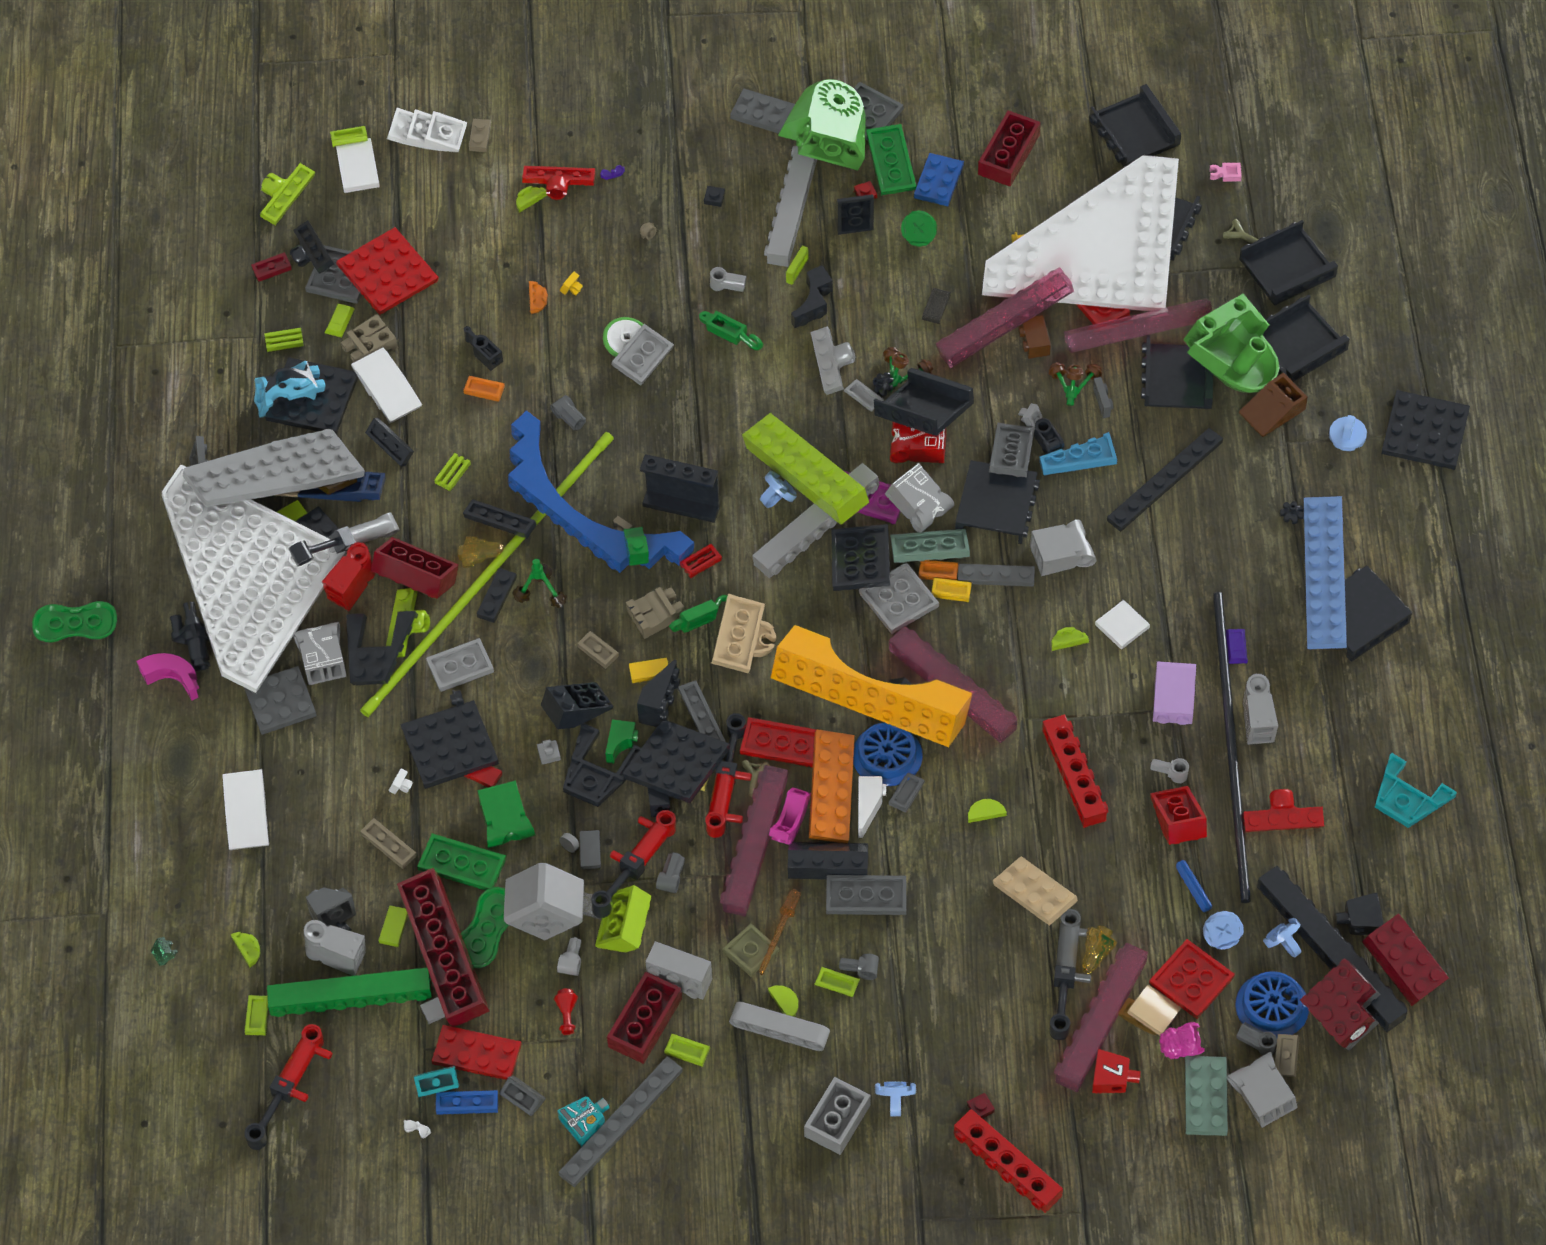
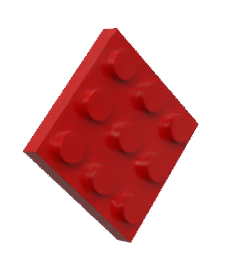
M1186 939L1149 980V984L1194 1018L1198 1019L1233 980L1235 974Z

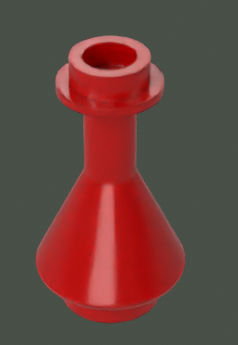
M561 989L554 997L555 1003L563 1014V1025L559 1027V1030L564 1035H571L576 1029L575 1025L571 1024V1012L578 996L572 989Z

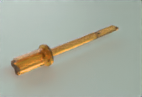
M792 889L789 892L784 906L780 908V912L783 915L770 943L768 952L760 966V975L764 974L788 917H794L795 915L794 910L801 896V893L797 892L796 889Z

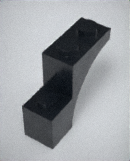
M823 265L806 272V283L810 293L803 305L791 312V323L794 328L804 326L808 322L820 319L827 314V303L822 296H826L833 291V280Z

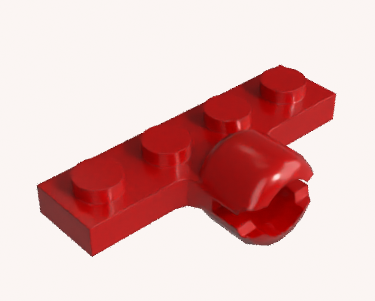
M524 166L522 183L546 184V194L551 199L560 200L567 195L569 185L594 186L595 168Z
M1277 789L1270 793L1269 810L1243 812L1244 832L1324 827L1323 806L1297 808L1294 805L1293 792L1289 789Z

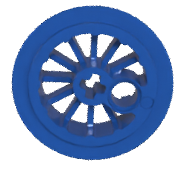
M885 722L868 728L858 737L854 744L853 765L859 775L882 776V784H886V786L899 785L907 773L915 775L922 763L923 753L918 739L912 733ZM865 752H873L869 755H865ZM901 754H909V757L907 758ZM896 759L903 762V764L898 765ZM881 762L886 763L885 767H881L878 764Z
M1264 972L1251 977L1241 986L1236 997V1012L1241 1023L1244 1024L1246 1022L1263 1032H1271L1276 1038L1278 1034L1293 1035L1298 1032L1305 1024L1309 1015L1308 1007L1300 1001L1306 995L1303 988L1293 978L1280 972ZM1272 984L1277 985L1276 990H1273ZM1263 985L1268 986L1269 991H1267ZM1282 995H1289L1291 999L1286 1000ZM1253 997L1259 1000L1250 1001L1249 999ZM1262 1006L1257 1011L1252 1009V1007ZM1286 1009L1293 1010L1294 1013L1290 1014ZM1264 1011L1267 1013L1265 1019L1259 1016ZM1279 1012H1281L1286 1017V1019L1280 1020ZM1270 1015H1275L1276 1021L1268 1020Z

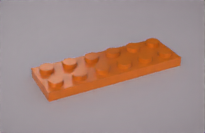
M818 729L815 731L809 838L838 843L849 842L855 735Z

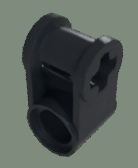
M1046 418L1038 419L1035 423L1034 437L1045 455L1058 448L1063 449L1064 441L1051 422Z

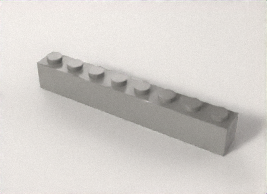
M798 146L792 147L791 157L793 158L788 162L787 170L789 173L785 174L784 177L785 188H781V202H778L776 206V213L778 214L777 217H773L772 227L774 228L773 231L769 232L768 236L770 243L765 246L764 256H767V264L789 267L817 159L799 155Z
M863 463L849 474L866 489L867 496L870 493H874L879 487L878 476ZM813 504L752 555L754 566L770 579L773 575H777L787 563L793 562L800 552L807 550L812 542L820 539L825 531L833 528L837 521L816 504Z

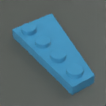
M1109 432L1103 434L1101 438L1096 439L1094 437L1088 439L1087 443L1071 445L1070 449H1060L1040 456L1043 475L1117 464V457Z

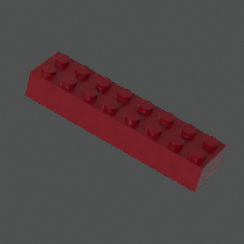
M431 868L398 883V889L446 1020L452 1027H456L490 1012L440 876L434 868Z

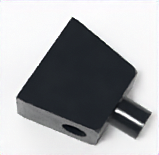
M1372 893L1346 901L1345 912L1335 913L1336 925L1347 924L1351 935H1369L1384 924L1378 894Z

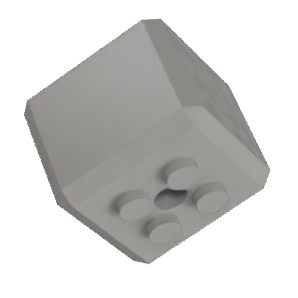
M538 863L507 878L505 884L504 921L508 925L543 940H547L579 925L583 919L584 880L547 863Z

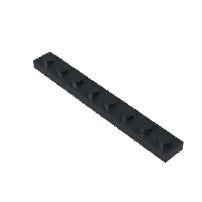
M1208 428L1107 516V521L1120 532L1124 530L1222 444L1223 438L1211 428Z

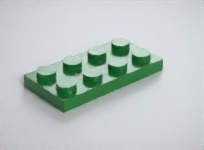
M896 124L867 129L866 135L881 196L916 190L915 178L902 125Z
M432 833L417 868L423 872L434 868L442 878L486 891L495 886L506 861V855Z

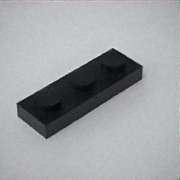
M373 418L365 433L400 466H406L414 451L379 418Z
M501 568L498 569L476 613L477 618L495 623L517 579L516 573Z

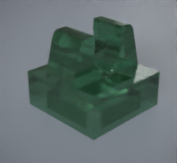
M164 937L157 938L151 949V953L159 966L166 965L178 952L177 949L171 950L172 941H166Z

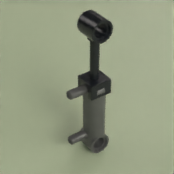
M1068 909L1061 915L1054 977V987H1060L1057 1014L1053 1015L1049 1026L1050 1036L1058 1041L1066 1039L1070 1032V1019L1065 1015L1068 988L1074 989L1075 981L1091 982V975L1075 972L1079 936L1094 938L1096 931L1080 928L1081 916L1074 909ZM1066 921H1073L1075 923L1069 924ZM1061 1025V1026H1063L1064 1028H1063V1029H1058V1028H1056L1055 1026Z

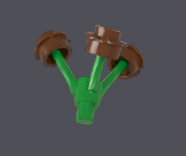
M888 347L883 352L884 360L890 363V377H893V382L890 385L894 389L898 384L908 379V374L902 377L898 374L899 369L906 368L909 359L907 355L898 351L897 348ZM921 359V362L917 363L918 370L931 374L933 366L929 360Z
M1059 362L1050 366L1049 375L1053 379L1059 378L1064 388L1065 397L1067 398L1066 405L1074 406V399L1077 398L1081 389L1090 379L1094 380V378L1102 377V369L1099 365H1087L1085 370L1087 377L1078 387L1075 386V380H1080L1084 374L1079 365H1070L1066 370V366ZM1066 373V377L1071 379V386H1067L1063 376Z

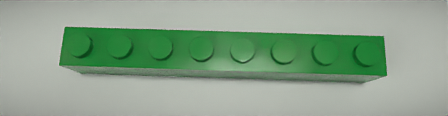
M428 968L267 985L269 1012L271 1016L276 1017L294 1013L301 1015L311 1011L324 1012L329 1009L343 1010L347 1007L363 1008L366 1005L374 1004L381 1006L392 1002L405 1003L410 1000L424 1001L427 998H432Z

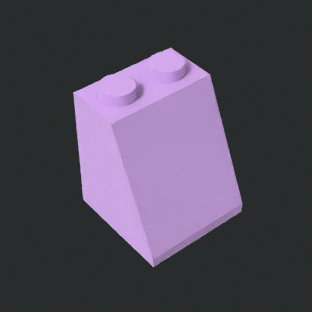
M1157 662L1153 722L1162 724L1178 723L1180 725L1192 724L1196 664Z

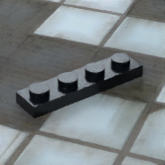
M473 499L463 512L464 518L526 539L537 525L533 519Z

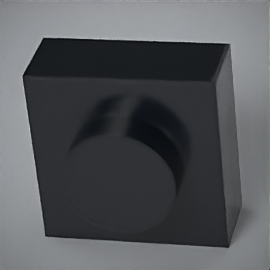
M707 186L704 204L722 207L725 188Z

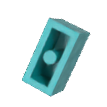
M455 1066L414 1076L418 1097L459 1088Z

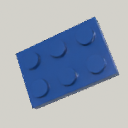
M929 153L914 192V198L949 206L963 169L964 161Z

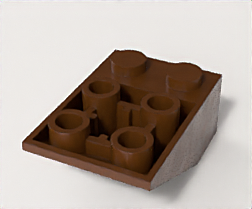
M1283 372L1268 382L1239 411V414L1262 437H1265L1306 410L1308 397Z

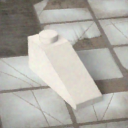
M859 776L858 838H863L882 804V796H886V784H882V776Z

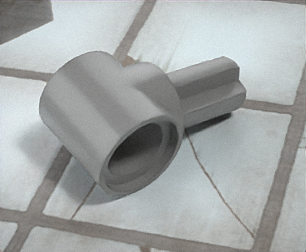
M1178 758L1172 760L1171 763L1153 759L1151 762V770L1168 774V777L1175 783H1183L1188 778L1189 764L1184 759Z
M576 937L570 938L567 952L559 957L558 973L578 976L581 966V958L578 955L581 945L580 939Z

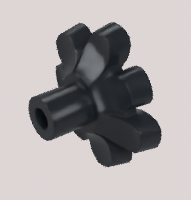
M879 373L877 378L873 379V384L876 387L874 392L876 394L886 396L887 390L891 391L893 389V386L890 385L893 382V377H890V373Z
M1292 501L1291 504L1285 502L1283 504L1284 509H1281L1279 512L1280 516H1284L1283 520L1285 522H1289L1291 519L1292 524H1297L1298 518H1304L1303 506H1297L1296 501Z

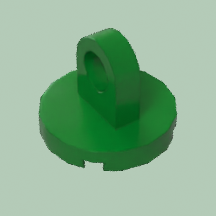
M920 210L912 211L902 221V236L913 246H926L933 241L937 234L936 221L927 212Z

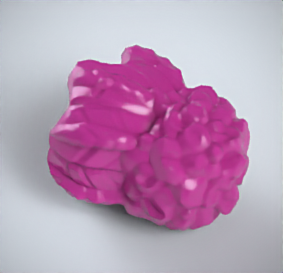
M1190 1022L1177 1029H1166L1165 1032L1160 1034L1161 1052L1170 1059L1196 1056L1205 1052V1049L1200 1046L1201 1039L1197 1028L1200 1027L1199 1024Z

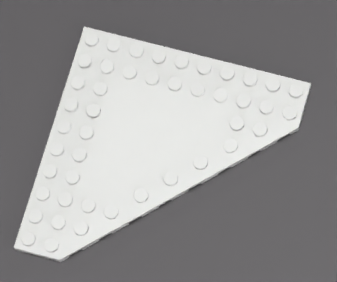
M1142 155L986 260L982 295L1165 313L1179 159Z
M180 464L163 489L162 498L221 675L256 693L324 589L322 580L338 561L346 555L347 551L337 554L336 552L331 553L328 548L313 553L314 559L302 566H296L288 550L290 546L303 540L306 541L308 546H313L330 539L251 499L209 507L204 506L184 479L183 469L186 467Z

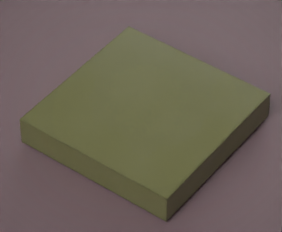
M750 923L722 951L752 977L779 952V948Z

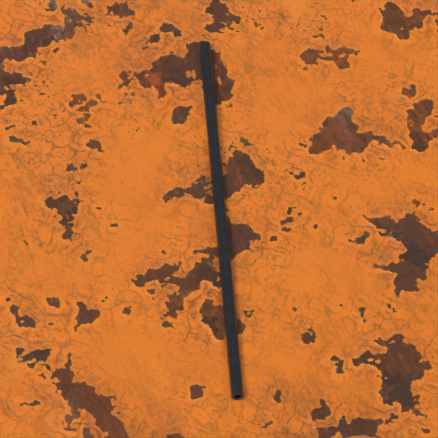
M1216 592L1213 594L1240 898L1241 903H1250L1251 897L1223 594Z

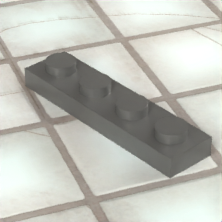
M958 564V581L979 585L1034 587L1035 566Z
M697 681L679 686L678 691L697 731L725 742Z

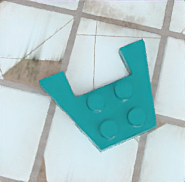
M1391 753L1375 804L1376 809L1409 828L1456 797L1457 792L1441 783L1432 797H1429L1398 778L1397 776L1406 766L1407 761Z

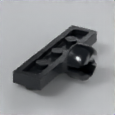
M308 220L293 230L300 244L293 247L289 252L299 267H304L311 261L320 274L334 265L330 255Z

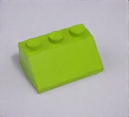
M635 885L618 890L612 897V911L610 915L601 920L595 946L625 953L639 949L643 929L646 924L647 912L650 908L651 895Z

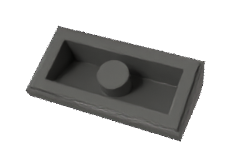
M515 1076L508 1077L499 1093L530 1116L537 1111L546 1099Z

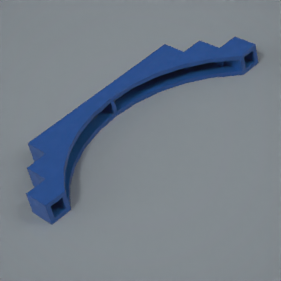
M526 410L511 424L512 436L518 442L510 449V460L517 467L508 474L509 487L513 491L519 492L528 503H533L539 512L548 515L554 524L562 526L568 535L577 538L582 546L592 550L597 558H602L606 561L611 569H616L620 573L629 565L624 531L611 529L591 521L574 510L558 494L549 481L541 462L539 450L540 420ZM681 531L644 534L647 540L649 560L647 564L640 565L650 569L665 555L670 562H674L679 566L680 561L686 559L694 552V541Z

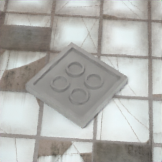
M907 562L890 572L891 586L859 589V594L891 634L939 607L937 599Z

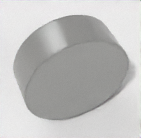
M564 833L559 839L561 845L569 852L573 853L579 847L578 840L570 833Z

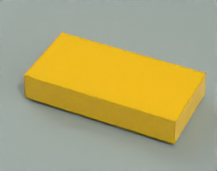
M934 578L931 593L935 598L969 602L972 583Z
M667 658L629 663L632 683L652 680L668 665Z

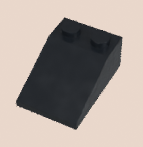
M873 195L837 199L835 204V222L838 235L874 230Z

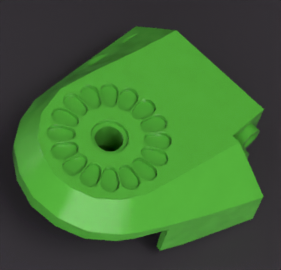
M834 79L818 81L804 90L787 117L778 136L795 140L799 155L858 170L865 159V110L861 97L854 88L842 81Z
M1244 294L1198 319L1183 339L1188 347H1190L1187 353L1233 390L1243 393L1259 392L1268 382L1278 376V357L1272 346L1262 335L1269 327V324Z

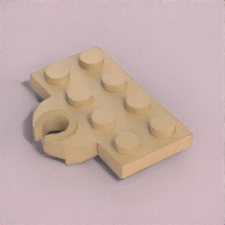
M728 594L711 664L749 673L753 657L766 656L773 650L774 644H764L761 641L763 638H767L771 642L776 641L774 627L770 623L761 620L765 607L764 603Z

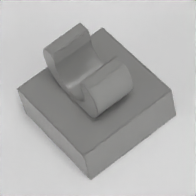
M1031 403L1028 409L1021 408L1018 413L1023 416L1021 421L1027 427H1033L1034 430L1036 421L1042 418L1037 404Z
M546 740L541 744H537L542 765L561 760L556 740Z

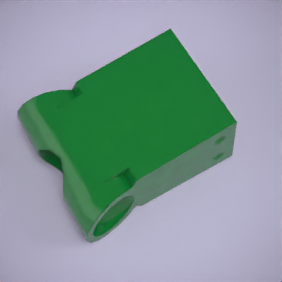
M516 780L477 790L480 807L487 827L488 848L503 845L511 840H522L536 836L531 822L525 815Z

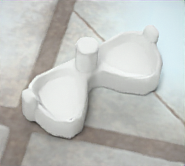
M404 1120L405 1132L409 1133L418 1129L420 1137L423 1139L431 1134L429 1127L420 1124L418 1121Z

